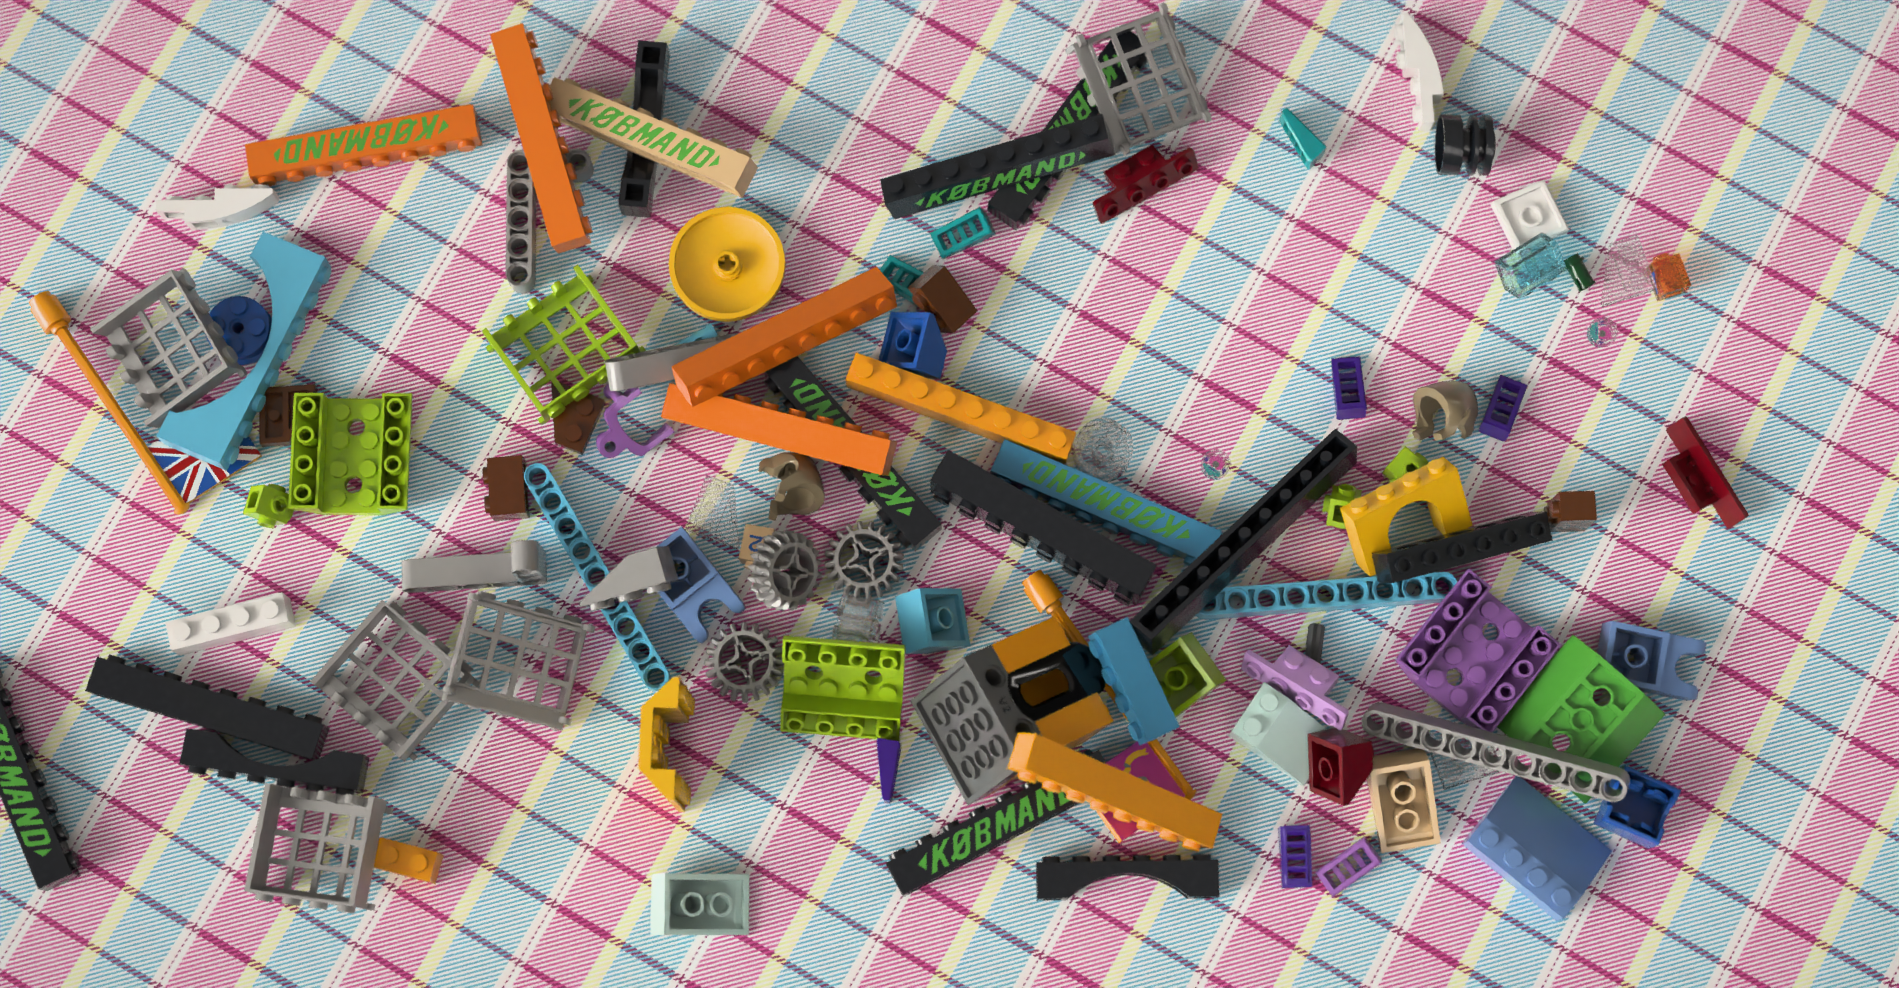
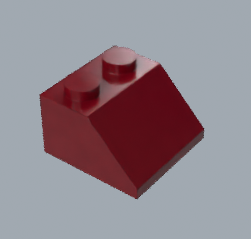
M1336 728L1308 733L1310 791L1343 806L1349 805L1373 771L1374 749L1372 741L1349 731Z

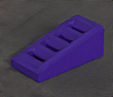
M1360 356L1331 358L1336 419L1364 418L1367 405ZM1355 369V372L1339 373V370ZM1356 380V383L1340 384L1341 381ZM1357 392V395L1342 396V393Z
M1500 375L1478 431L1500 441H1506L1528 385ZM1501 388L1516 393L1518 395L1517 397H1514L1512 395L1501 392ZM1497 399L1512 404L1513 407L1498 402ZM1493 410L1508 415L1509 418L1496 414Z
M877 738L881 793L884 803L890 804L893 799L902 746L899 741Z
M1310 825L1280 826L1278 828L1281 887H1312ZM1302 835V841H1287V836ZM1287 848H1303V853L1287 854ZM1304 860V866H1288V861ZM1304 872L1305 878L1288 879V873Z

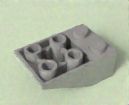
M669 546L653 547L627 555L579 602L580 607L590 606L591 611L602 610L615 606L614 600L619 599V603L642 598V592L646 590L648 594L672 589L670 583L679 580Z

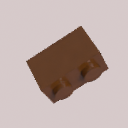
M932 265L908 287L913 294V302L925 312L934 314L941 333L956 332L978 311L945 266Z
M522 455L487 458V467L482 469L484 485H488L489 496H484L486 514L490 513L494 521L530 518L528 486L524 480L526 460Z
M1595 491L1558 492L1547 503V506L1544 507V512H1547L1551 532L1585 531L1597 520Z

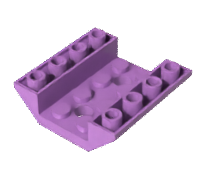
M1468 568L1397 656L1395 661L1413 684L1457 720L1470 727L1493 732L1562 644L1539 625L1533 628L1489 593L1488 591L1492 587ZM1485 624H1491L1496 628L1497 636L1494 640H1488L1484 637L1482 630ZM1450 669L1457 670L1461 675V681L1457 686H1453L1447 681L1446 675Z

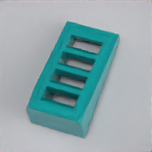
M1285 108L1281 113L1279 121L1303 164L1309 170L1324 156L1326 145L1289 109Z
M978 207L931 232L930 235L941 258L945 259L996 235V232L985 210L982 207ZM977 219H979L983 228L981 232L978 231L974 223ZM968 224L973 234L971 237H968L963 227ZM955 229L958 230L962 242L960 243L957 242L952 232ZM947 234L952 247L947 248L942 235Z
M889 255L880 271L894 286L895 293L916 305L912 300L913 294L908 287L924 272ZM895 267L899 268L892 280L889 279ZM905 273H907L908 276L906 277V279L904 280V282L900 285L899 282L901 281V279L903 278V276L905 275Z

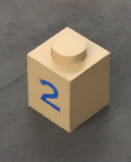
M745 524L739 553L740 563L745 564L744 568L749 569L747 566L753 564L754 559L750 554L758 552L756 544L764 543V536L772 535L775 529Z

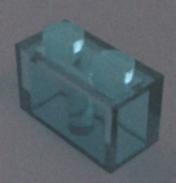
M1544 233L1538 234L1494 261L1504 289L1518 299L1530 295L1533 290L1546 282L1554 280L1559 274L1567 270L1557 241Z

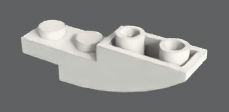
M1402 14L1399 24H1395L1394 28L1395 41H1400V51H1397V67L1402 68L1403 78H1411V95L1416 96V105H1413L1412 116L1413 122H1418V132L1430 131L1434 124L1433 104L1439 103L1444 94L1438 63L1427 38L1409 14Z
M257 184L253 188L225 185L224 188H215L214 200L208 196H197L195 200H184L182 197L168 196L166 200H156V212L163 220L184 219V222L191 230H207L233 225L253 218L279 203V196L268 185Z

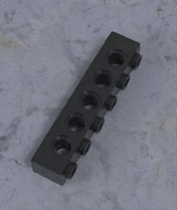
M1527 512L1372 553L1378 582L1395 583L1553 540L1547 512Z

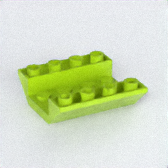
M294 393L288 509L321 515H388L408 510L412 393H382V399L327 398L324 393ZM361 421L365 425L364 431L357 436L351 435L350 426L352 423ZM354 478L360 479L362 481L361 489L355 493L348 492V482Z
M783 635L782 663H784V690L781 705L780 731L867 739L882 738L899 741L904 686L905 645ZM817 666L821 671L812 672L808 670V667ZM877 671L881 675L878 677H872L868 675L867 672Z

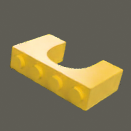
M1446 458L1434 459L1427 465L1413 472L1405 473L1401 478L1387 485L1379 486L1375 491L1361 498L1353 499L1349 504L1340 508L1356 564L1369 577L1376 574L1372 553L1391 548L1388 538L1390 523L1396 513L1409 503L1426 501L1433 526L1443 535L1473 526L1458 469Z

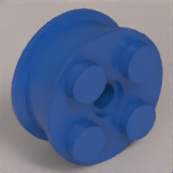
M234 296L219 302L209 314L213 321L222 328L224 332L223 338L227 345L236 352L238 364L250 365L258 362L268 342L272 317L257 301L249 297Z

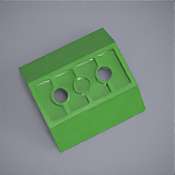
M1572 635L1543 667L1497 728L1508 737L1555 749L1552 743L1554 736L1563 733L1569 737L1570 745L1562 752L1619 767L1665 716V713L1603 657ZM1599 688L1606 689L1610 694V700L1604 706L1597 705L1593 700V693ZM1552 762L1547 764L1551 772H1562L1558 764ZM1577 772V775L1581 780H1592V777L1588 772ZM1571 791L1585 804L1591 799V796Z

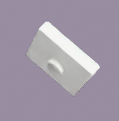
M1544 179L1491 203L1493 211L1515 255L1566 234L1569 231Z

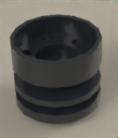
M1439 115L1435 134V166L1438 175H1458L1462 162H1465L1468 175H1474L1476 169L1481 176L1489 175L1496 145L1493 120L1490 115H1482L1479 123L1476 115H1470L1466 128L1463 127L1461 115Z

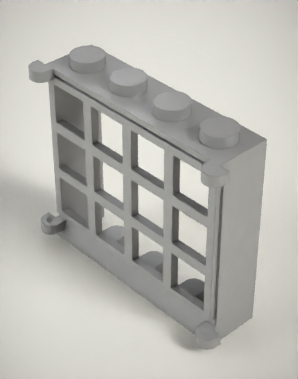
M1166 3L1158 4L1160 10L1158 12L1091 38L1085 39L1083 34L1076 36L1077 43L1072 44L1065 50L1067 55L1075 52L1080 64V67L1076 69L1077 76L1080 80L1085 78L1091 91V94L1087 96L1088 103L1091 107L1096 105L1099 113L1103 114L1110 131L1115 154L1122 152L1123 155L1130 153V148L1201 119H1204L1205 123L1212 120L1211 114L1207 110L1206 100L1199 94L1196 87V75L1188 67L1185 60V48L1180 41L1178 42L1175 35V23L1172 17L1167 15L1168 7ZM1157 21L1163 39L1148 44L1141 26ZM1135 29L1142 47L1124 54L1117 36ZM1111 39L1117 57L1099 63L1092 45ZM1166 44L1174 64L1159 70L1151 50ZM1145 53L1152 73L1134 79L1126 59ZM1120 62L1128 82L1110 89L1102 69ZM1176 70L1184 90L1169 95L1161 75ZM1155 78L1162 98L1145 105L1137 85ZM1131 88L1138 108L1120 114L1113 94ZM1186 95L1194 115L1179 121L1171 101ZM1165 104L1173 124L1155 130L1147 110ZM1141 113L1148 133L1131 140L1123 120Z
M184 268L180 271H168L90 329L93 334L107 336L112 345L106 349L107 355L111 359L122 362L126 370L120 373L121 379L125 383L134 384L139 392V395L134 398V402L141 408H148L152 414L143 421L145 426L161 428L170 410L175 413L182 412L233 374L238 373L240 378L247 375L246 369L237 362L238 356L236 352L225 342L222 328L211 318L208 304L197 294L194 280ZM178 286L187 303L174 312L165 295ZM157 300H160L168 317L153 327L144 310ZM191 309L200 326L187 334L178 318ZM138 315L147 332L131 342L123 325ZM170 323H173L182 339L166 350L157 333ZM204 332L213 349L201 357L192 340ZM151 338L160 355L145 365L136 348ZM186 345L195 362L179 373L170 356ZM218 355L222 365L209 372L205 363ZM165 361L173 378L158 388L149 371ZM199 368L204 378L188 388L184 378ZM178 384L183 393L167 404L162 394Z
M479 591L478 594L469 592L446 685L442 690L443 696L441 701H453L467 705L466 707L483 709L495 712L499 716L525 720L524 722L529 724H541L551 727V730L554 731L563 730L564 724L570 726L572 719L565 716L586 633H594L595 626L581 624V618L571 615H564V619L552 616L553 611L546 608L536 607L535 611L524 608L525 603L507 599V603L495 600L496 595ZM477 605L498 611L493 632L472 627ZM505 613L526 618L521 639L500 634ZM532 620L553 626L548 647L527 641ZM559 628L575 632L570 653L554 649ZM470 633L491 638L486 660L465 654ZM498 640L519 646L513 667L492 662ZM525 648L546 653L541 674L520 669ZM552 655L568 659L563 680L547 676ZM463 661L484 666L479 687L457 682ZM490 668L512 673L506 695L485 689ZM518 675L539 681L534 702L513 697ZM545 682L561 686L556 708L540 704Z
M381 600L310 682L321 689L332 701L370 731L381 743L391 749L397 757L403 761H406L409 757L414 761L418 757L413 753L414 749L455 704L453 701H441L428 717L416 708L430 690L442 699L443 692L435 684L450 669L452 658L448 656V653L451 650L439 639L434 643L425 636L429 631L416 620L412 624L403 617L407 612L394 601L388 605L385 601ZM386 615L402 628L388 645L372 633V630ZM406 633L423 646L409 663L392 650ZM367 636L383 649L369 666L353 654ZM427 651L444 663L430 681L413 668ZM388 654L404 667L390 684L374 672ZM348 658L364 671L350 688L334 675ZM465 661L462 662L459 674L461 679L458 682L467 685L473 684L475 687H479L480 682L470 674L473 668ZM409 672L425 685L411 702L395 690ZM369 676L385 688L371 706L355 693ZM390 694L406 706L392 724L376 711ZM413 712L423 723L408 739L397 728Z
M265 783L244 891L255 894L254 899L273 902L274 897H281L283 904L300 906L302 900L309 901V907L327 910L328 904L337 905L336 911L355 914L356 908L375 911L376 905L367 903L383 815L384 813L393 814L394 808L386 807V800L372 796L364 798L352 794L340 795L322 790L316 792L298 787L285 788ZM281 807L299 809L295 831L277 829ZM306 810L324 813L320 835L302 832ZM332 814L350 816L346 838L328 836ZM358 817L364 818L360 840L354 839ZM275 835L293 838L289 860L271 857ZM301 839L319 841L315 863L297 861ZM326 842L345 844L341 867L322 864ZM352 846H359L355 869L348 868ZM270 864L288 866L284 888L266 886ZM295 867L313 869L309 892L291 890ZM321 871L339 873L335 895L317 893ZM347 874L354 875L350 898L343 897Z

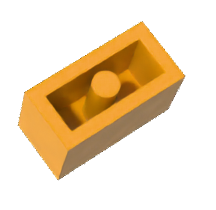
M379 837L374 868L436 884L444 855L428 849Z

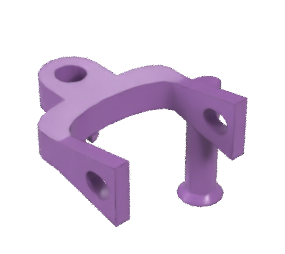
M609 383L605 385L604 395L608 399H612L614 403L604 411V419L609 429L606 432L600 433L596 438L597 449L601 455L606 458H614L627 448L633 454L643 456L675 432L665 423L644 443L636 442L630 438L621 427L617 413L642 392L638 387L627 389L624 393L621 391H610Z

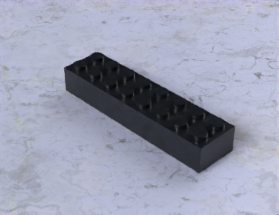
M947 450L930 480L931 493L934 494L933 498L946 506L949 503L960 508L958 512L971 520H974L976 517L984 521V526L996 534H1000L1002 531L1011 536L1010 541L1024 549L1026 546L1031 547L1037 551L1036 555L1042 560L1049 563L1052 560L1063 565L1061 569L1069 575L1077 577L1079 574L1087 578V583L1091 587L1099 591H1103L1105 588L1115 594L1113 596L1115 600L1126 606H1129L1130 603L1135 606L1137 605L1154 574L1156 564Z

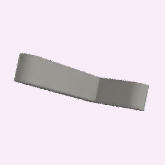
M569 149V153L565 154L568 163L572 162L573 165L579 161L586 163L582 170H575L577 179L573 180V182L581 183L588 181L594 172L590 156L584 150ZM517 150L511 153L507 159L505 274L513 291L519 294H526L532 291L536 282L537 194L529 167L524 171L515 170L519 163H527L524 150ZM518 191H528V195L525 198H515V194ZM521 217L528 218L526 225L522 227L514 225L517 219ZM526 245L528 249L524 254L517 255L514 253L516 247ZM517 274H528L525 281L521 283L514 282Z
M534 540L511 542L510 553L418 558L401 561L402 591L408 593L547 583L546 552L539 542Z

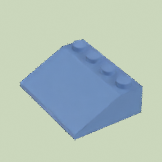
M1515 776L1461 843L1556 921L1562 920L1567 916L1612 853L1611 849L1519 776Z

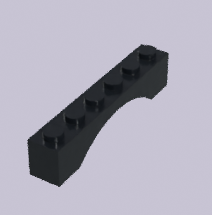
M638 40L635 63L633 109L637 111L638 108H643L654 115L653 118L658 120L663 118L670 60L667 43ZM630 151L627 152L618 205L621 214L624 216L651 218L657 162Z
M186 728L179 764L189 767L188 773L206 775L207 770L218 772L217 777L235 780L236 775L247 776L248 782L265 784V780L270 779L277 780L276 785L280 787L291 788L295 787V783L306 785V790L318 792L319 790L324 791V788L336 789L335 794L354 795V792L363 793L369 757L364 754L334 750L319 759L304 764L291 766L268 765L245 757L218 733Z
M1209 854L1193 855V860H1181V855H1163V860L1151 861L1150 855L1132 856L1133 861H1120V856H1102V861H1090V856H1073L1072 862H1060V857L1057 856L1042 857V862H1036V901L1068 900L1078 890L1093 882L1108 877L1125 875L1145 877L1159 881L1175 889L1186 899L1218 898V860H1211V855Z

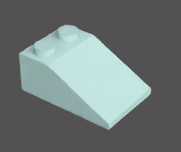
M1264 682L1228 736L1304 786L1309 778L1308 733L1327 729L1292 700Z
M652 874L651 935H749V874Z

